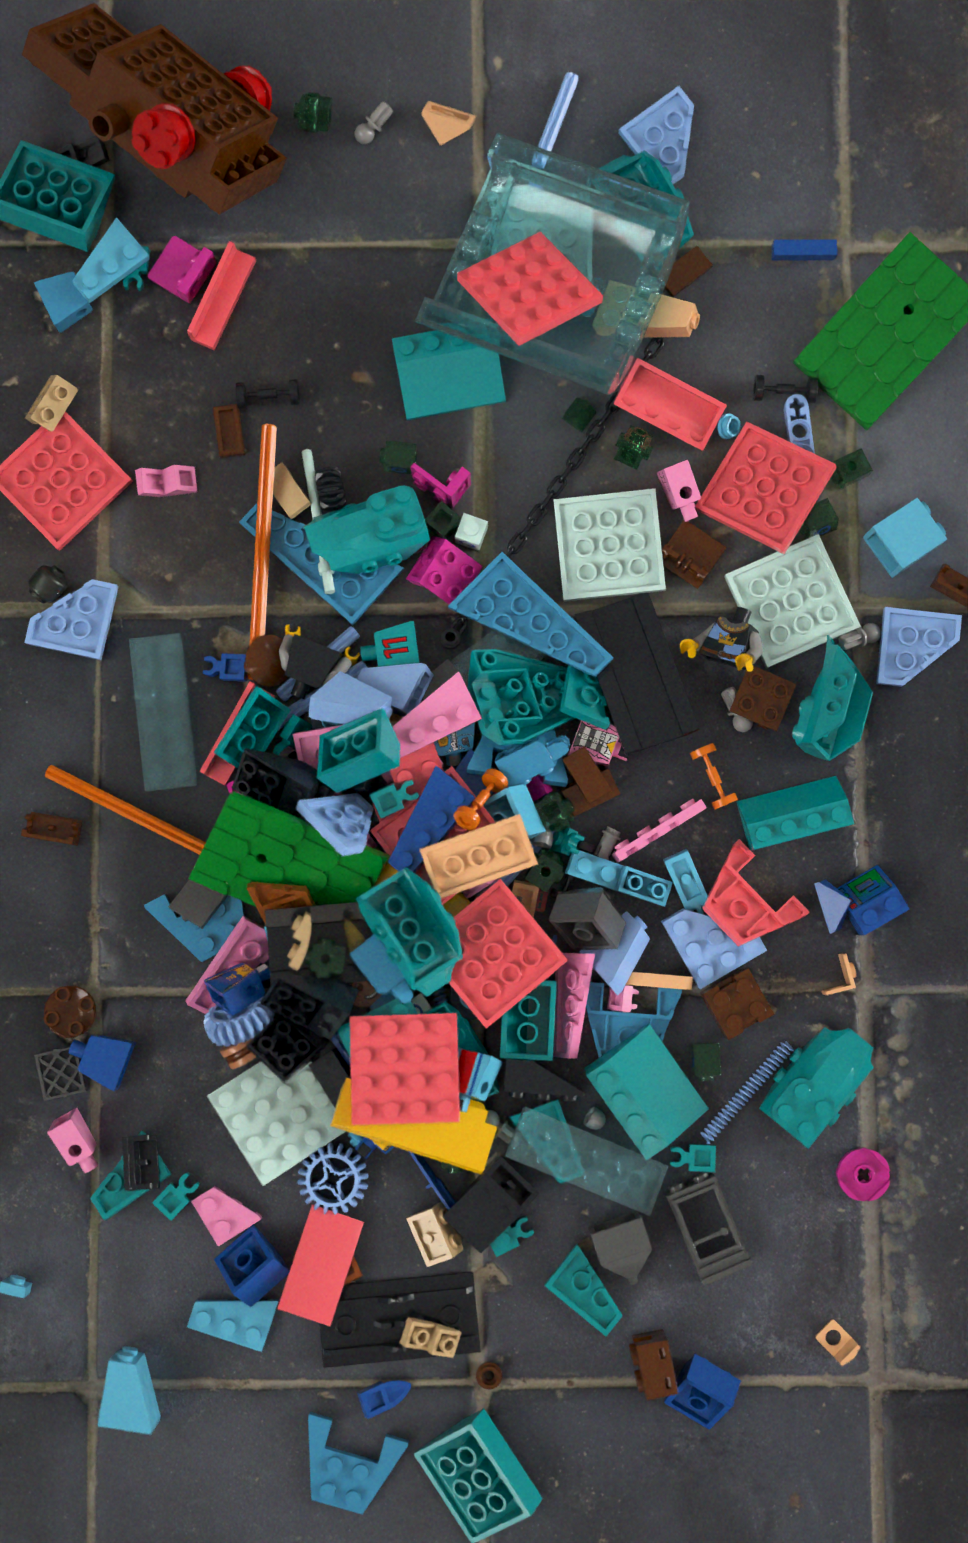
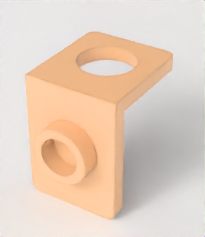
M846 953L838 954L846 984L822 990L823 995L856 988L853 979L856 977V970L852 962L849 963Z
M831 1319L815 1336L841 1366L850 1362L860 1349L856 1341L834 1319ZM830 1330H837L840 1333V1341L835 1345H830L826 1341V1334Z

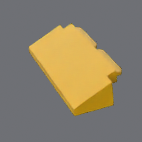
M346 1078L341 1087L330 1125L478 1174H482L497 1126L485 1123L488 1111L485 1110L484 1104L470 1099L467 1113L460 1111V1122L352 1125L351 1079Z

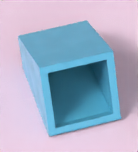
M918 498L874 525L863 536V539L891 578L947 540L945 536L946 531L943 526L933 520L928 505L923 501L920 502Z
M125 1346L122 1349H118L108 1362L98 1426L151 1435L159 1423L161 1415L145 1353L138 1352V1349L135 1347Z

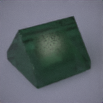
M576 397L562 416V419L582 433L597 411L587 400Z

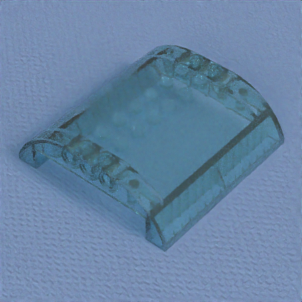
M497 132L487 154L490 171L434 300L427 297L424 298L415 322L610 395L620 385L630 368L662 296L682 240L690 201ZM541 231L603 295V300L601 304L518 346L457 281V273Z

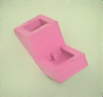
M172 465L163 470L149 468L135 470L138 495L164 497L197 492L195 467Z

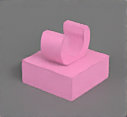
M625 985L622 992L617 996L609 987L607 1009L631 1012V1009L637 1008L636 1004H631L632 994L637 995L639 991L633 989V986Z

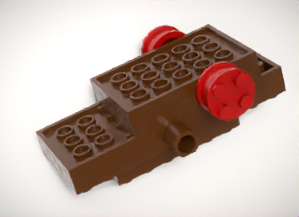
M95 3L29 29L22 56L72 96L69 105L77 110L81 116L89 120V127L93 134L102 141L114 140L118 146L135 157L138 162L151 170L179 195H182L184 198L192 194L196 195L211 210L220 215L278 181L287 158L268 143L278 118L270 112L272 88L267 83L265 77L255 68L240 65L222 73L162 24L134 35Z

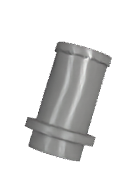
M607 826L606 830H602L604 834L593 854L609 860L617 840H621L619 838L621 832Z

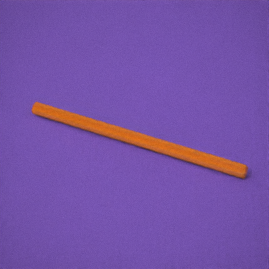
M263 424L261 430L249 646L258 636L265 635L277 427L273 424Z
M50 765L45 772L46 778L199 855L201 854L206 842L53 765Z

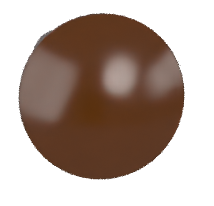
M258 636L247 650L244 670L260 685L276 686L288 678L285 675L286 671L281 666L279 655L283 639L278 636Z
M78 986L57 988L49 996L44 1007L45 1024L53 1033L65 1038L78 1037L87 1032L93 1025L96 1017V1004L93 997L85 989Z

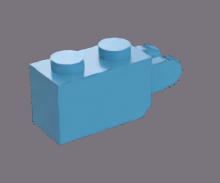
M540 735L523 744H516L498 753L495 763L499 771L507 778L508 787L521 784L526 785L531 781L532 777L538 774L545 776L554 770L557 759L568 753L570 739L565 735H559V737L548 741L546 736Z
M375 935L349 954L350 959L378 994L386 995L388 992H391L401 1003L411 1002L413 997L412 990L404 981L405 978L398 966L388 958L387 949L383 942L378 940Z

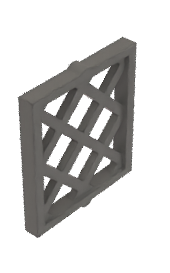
M70 1047L54 1049L53 1051L34 1055L44 1101L60 1097L66 1098L69 1095L87 1091L84 1075L78 1071L80 1058L75 1057L76 1066L70 1062L73 1055H70L68 1059L59 1055L61 1051L69 1050ZM44 1055H54L50 1063L42 1059ZM57 1058L65 1062L61 1070L52 1066ZM41 1063L47 1066L44 1073H42ZM68 1065L76 1069L71 1077L63 1073ZM50 1069L58 1073L54 1081L45 1077ZM78 1072L81 1084L74 1080ZM61 1076L69 1080L64 1088L56 1084ZM44 1081H46V1082H48L49 1084H51V1086L49 1087V1089L47 1090V1092H46V1087H45V1082H44ZM71 1083L80 1087L78 1091L69 1092L67 1089ZM54 1087L62 1091L60 1095L56 1096L49 1094Z

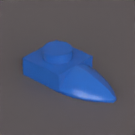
M400 1380L385 1383L379 1381L358 1391L357 1395L365 1418L370 1419L399 1404L408 1394L412 1386L411 1383Z

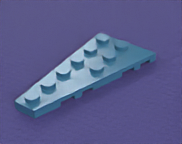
M257 503L239 521L254 537L256 536ZM272 510L270 551L352 625L404 570V567L399 565H386L379 567L371 573L355 574L334 571L332 576L335 593L325 594L323 579L319 575L318 563H320L319 555L312 553L304 529L305 524L298 523Z
M503 552L448 605L449 609L593 677H596L613 660V657Z

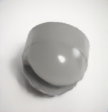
M545 828V832L532 838L531 844L541 848H551L553 842L552 832Z
M593 1106L586 1114L583 1124L590 1129H601L605 1125L606 1118L601 1110Z

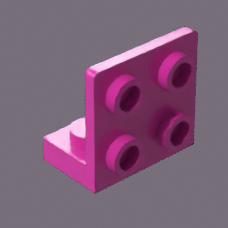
M173 236L150 270L148 278L190 304L217 261L213 252L206 247H203L200 251L180 238Z
M413 463L411 465L414 485L424 492L429 490L435 495L433 497L435 501L444 507L449 505L451 508H454L471 486V473L464 467H461L458 472L454 470L446 481L448 484L446 487L417 464Z
M432 536L426 549H424L406 579L414 585L425 587L449 605L478 576L482 565L447 539Z

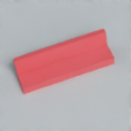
M231 241L228 242L187 330L191 341L215 350L256 262L255 257L237 250L235 244Z
M251 681L248 683L200 769L201 773L227 786L226 784H228L236 767L213 752L257 686ZM265 691L266 693H268V694L271 695L272 697L276 698L275 695H273V694H271V693Z

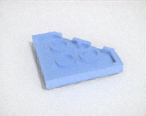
M678 86L621 127L618 132L635 155L645 150L658 159L662 167H667L672 177V184H675L684 177L694 104L681 87Z
M91 579L72 594L69 593L53 603V606L31 617L24 643L102 660L119 586Z
M884 607L876 684L902 687L960 641L962 615Z
M359 793L299 800L296 810L342 856L363 853L367 842L373 807Z
M683 908L661 921L699 989L704 988L767 951L760 937L738 947L708 915Z

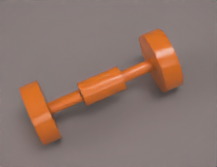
M711 743L691 752L690 755L692 760L703 757L708 768L706 770L712 786H716L721 798L712 802L715 810L738 800L736 793L725 796L720 785L722 783L716 767H712L707 755L716 751L714 743Z
M487 769L482 776V782L487 788L480 791L472 802V808L459 806L455 811L454 819L462 828L470 831L475 830L481 821L475 811L482 808L490 797V791L498 793L506 789L508 780L500 771Z

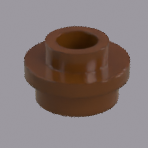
M485 1362L478 1367L476 1380L482 1388L494 1389L502 1381V1370L494 1362ZM486 1371H492L494 1377L486 1379L484 1374Z

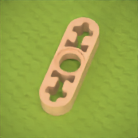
M632 972L626 985L692 990L693 977Z

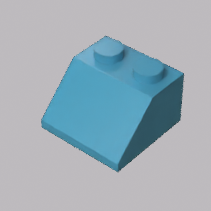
M521 784L507 787L489 797L483 805L495 822L520 814L529 840L546 831L526 785Z

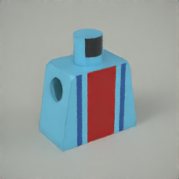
M458 1048L461 1112L467 1113L471 1098L481 1101L487 1099L501 1069L502 1061L489 1055Z

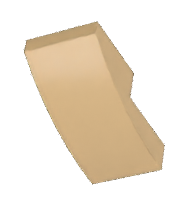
M282 462L274 468L273 495L287 515L293 519L308 508L311 502L297 484L288 468Z
M307 911L303 916L298 915L291 929L295 930L293 937L301 941L299 945L294 943L287 955L290 958L289 966L297 971L306 955L311 935V913Z
M408 1317L400 1344L408 1348L427 1350L432 1355L453 1358L462 1332L444 1325Z

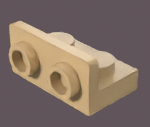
M51 375L25 419L33 424L41 425L48 431H54L78 389L60 376Z
M442 1202L406 1218L427 1267L452 1259L463 1251L460 1235L442 1217L448 1211Z

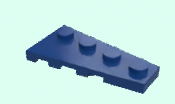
M435 766L388 863L399 872L407 867L416 873L424 863L419 849L443 841L457 824L454 819L455 811L459 806L471 807L476 797L439 767Z

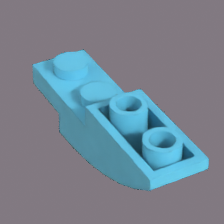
M580 850L577 855L571 853L565 874L663 907L666 905L673 884L671 881Z

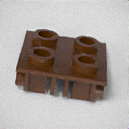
M683 520L670 541L662 549L663 566L698 589L727 547L690 522Z
M753 666V671L745 672L729 711L758 723V726L761 728H769L777 732L796 684Z

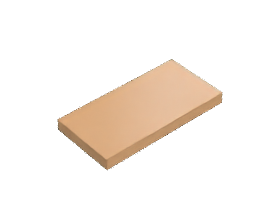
M520 814L419 849L433 889L439 893L441 898L538 864Z

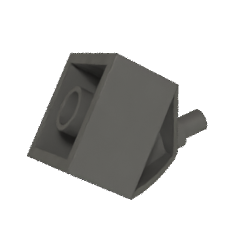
M602 887L579 888L558 894L549 918L551 924L572 950L617 949L626 924L611 901L614 899V892L612 890H603Z
M638 1210L588 1226L601 1266L627 1278L631 1285L638 1282V1274L652 1250Z

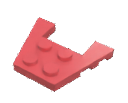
M434 742L400 758V766L390 770L396 789L401 788L404 781L412 779L414 784L408 786L406 792L414 794L425 788L435 766L444 771ZM372 803L380 823L386 817L380 818L374 803Z
M740 839L733 844L702 907L708 916L738 947L804 918L810 913L794 895L775 912L738 874L755 857L753 852Z

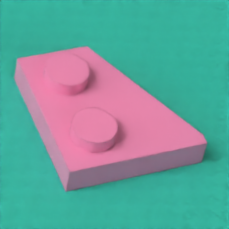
M216 1186L191 1201L218 1246L262 1219L259 1213H255L242 1205L243 1203L226 1195L224 1191Z

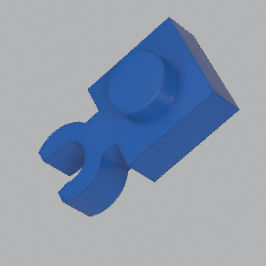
M222 653L221 661L212 656H206L204 661L213 663V668L209 671L203 670V674L208 677H215L220 673L219 679L222 681L247 682L248 673L244 670L246 654Z

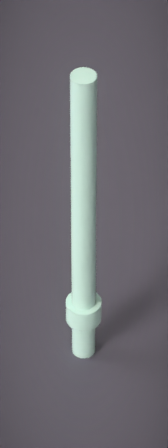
M305 449L302 451V458L313 518L322 515V510L317 492L312 451ZM319 556L318 570L319 575L323 579L325 594L335 593L332 576L334 571L330 569L329 563Z

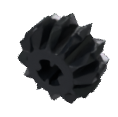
M325 467L317 470L315 480L321 508L324 511H335L343 508L346 505V498L340 469L338 467Z

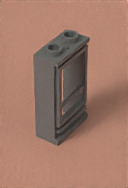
M702 1172L693 1176L694 1181L685 1185L683 1182L668 1187L669 1191L664 1194L699 1278L705 1286L753 1265L715 1175ZM713 1189L729 1227H721L715 1233L692 1241L677 1204ZM731 1231L736 1244L701 1259L699 1258L695 1249L696 1245L719 1235H727Z

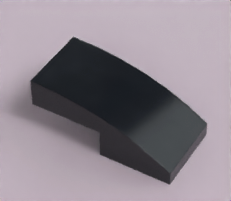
M97 136L79 145L70 143L54 151L93 167L110 161L104 141Z

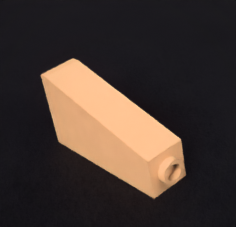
M609 281L592 328L596 337L600 338L690 337L692 330L696 329L699 324L700 314H698L695 303Z

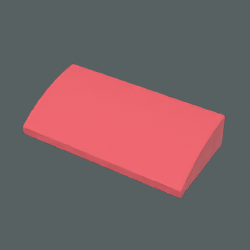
M637 357L634 358L613 403L702 451L727 406Z
M312 1205L277 1309L331 1327L364 1222L340 1213L334 1215L331 1210L324 1214L322 1207L314 1210V1205Z

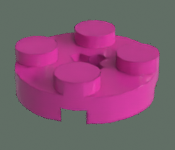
M859 1147L850 1150L841 1158L836 1169V1177L842 1191L852 1199L873 1201L881 1197L888 1189L890 1169L887 1161L881 1154L871 1149ZM860 1168L863 1170L869 1169L867 1174L869 1179L867 1181L864 1179L859 1181L857 1179Z

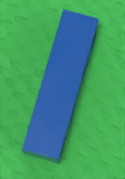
M837 239L774 240L772 243V260H835L837 256Z

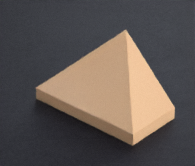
M430 101L427 102L421 114L440 146L468 131L476 118L475 115Z

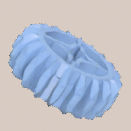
M261 997L233 1017L217 1005L211 1007L209 1012L205 1014L203 1022L205 1031L212 1043H216L217 1046L224 1045L228 1047L231 1044L237 1046L241 1042L246 1043L247 1040L253 1039L274 1020L275 1014L266 1006L260 1004L263 999Z
M329 1143L327 1152H325L324 1147L318 1148L319 1155L315 1152L310 1154V1158L313 1161L303 1159L302 1163L308 1169L300 1168L298 1170L300 1175L306 1177L298 1179L297 1183L298 1185H306L305 1188L300 1190L301 1195L310 1194L305 1200L306 1204H309L314 1199L316 1201L314 1210L318 1209L321 1204L324 1206V1214L329 1210V1207H333V1213L336 1215L339 1212L338 1206H341L344 1213L349 1210L348 1202L353 1207L357 1206L358 1203L354 1196L363 1199L364 1194L358 1189H367L368 1184L361 1182V1180L367 1179L369 1174L360 1173V1170L366 1168V1163L357 1165L356 1162L361 1158V1155L357 1154L354 1158L350 1157L353 1151L352 1147H349L347 1152L343 1153L342 1143L338 1145L337 1151H334L333 1143ZM329 1158L341 1159L350 1167L337 1169L330 1162ZM322 1161L324 1177L313 1183V1169L317 1163ZM330 1173L337 1174L338 1176L341 1175L336 1182L337 1186L328 1183V1181L325 1182L329 1178ZM354 1174V1187L347 1196H344L342 1181ZM329 1189L337 1199H327L316 1190Z

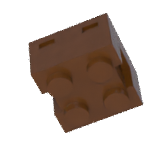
M743 968L700 992L701 997L727 1040L743 1033L744 1029L754 1023H760L774 1015L749 968Z
M663 1329L632 1335L633 1343L629 1344V1350L634 1366L638 1365L639 1369L634 1370L639 1393L644 1392L646 1400L678 1394L669 1344Z

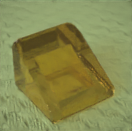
M345 918L343 926L347 950L351 953L365 941V938L348 918Z

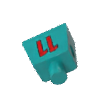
M414 621L374 633L375 645L360 646L362 662L377 660L378 667L420 663Z

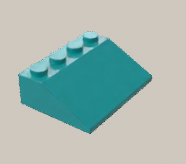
M21 140L0 179V220L88 252L98 233L115 180V174Z
M492 320L392 338L407 420L506 402Z
M650 1024L585 1067L586 1076L646 1160L671 1144L709 1109Z
M484 1408L464 1418L414 1453V1456L471 1543H476L531 1516L543 1499Z

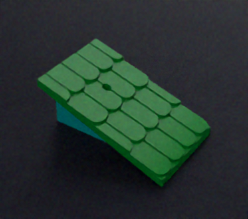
M909 232L793 361V364L808 377H816L818 379V387L867 431L968 323V284L919 241L917 237Z
M233 791L229 794L188 879L225 896L235 897L255 907L256 905L247 890V885L250 882L306 886L316 906L357 902L356 898L374 888L391 855L365 845L363 853L342 856L308 821Z

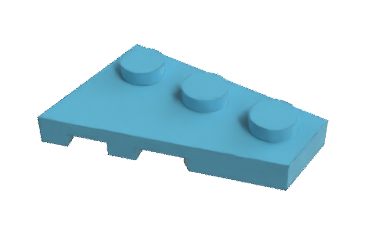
M116 217L72 280L73 285L91 303L147 262L149 255Z
M279 1299L259 1300L252 1307H249L241 1300H196L187 1328L262 1352Z

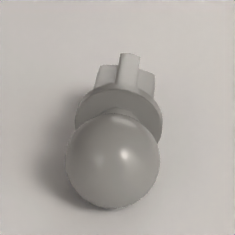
M382 102L370 116L367 115L365 117L368 123H362L356 127L355 138L359 143H370L374 139V130H382L381 126L393 113L392 108L387 103Z
M874 623L865 624L862 628L859 627L850 633L841 635L838 638V645L843 650L856 646L864 647L867 643L877 642L881 636V630Z
M729 687L721 693L728 710H730L737 694L734 687ZM730 711L727 712L729 716L734 715L733 726L737 731L747 732L752 728L753 721Z
M486 1110L488 1114L485 1123L497 1126L494 1138L499 1137L516 1149L522 1142L523 1136L507 1124V1120L502 1124L499 1115L495 1111Z

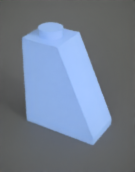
M415 663L362 668L359 676L355 679L391 696L392 713L405 717L420 704L434 675L426 664Z
M340 671L310 697L309 717L315 720L347 724L383 708L390 719L392 715V697Z
M627 911L621 915L626 924L617 949L579 951L585 954H595L593 969L617 996L625 987L650 940L644 931L647 928L646 924L638 915L633 918Z

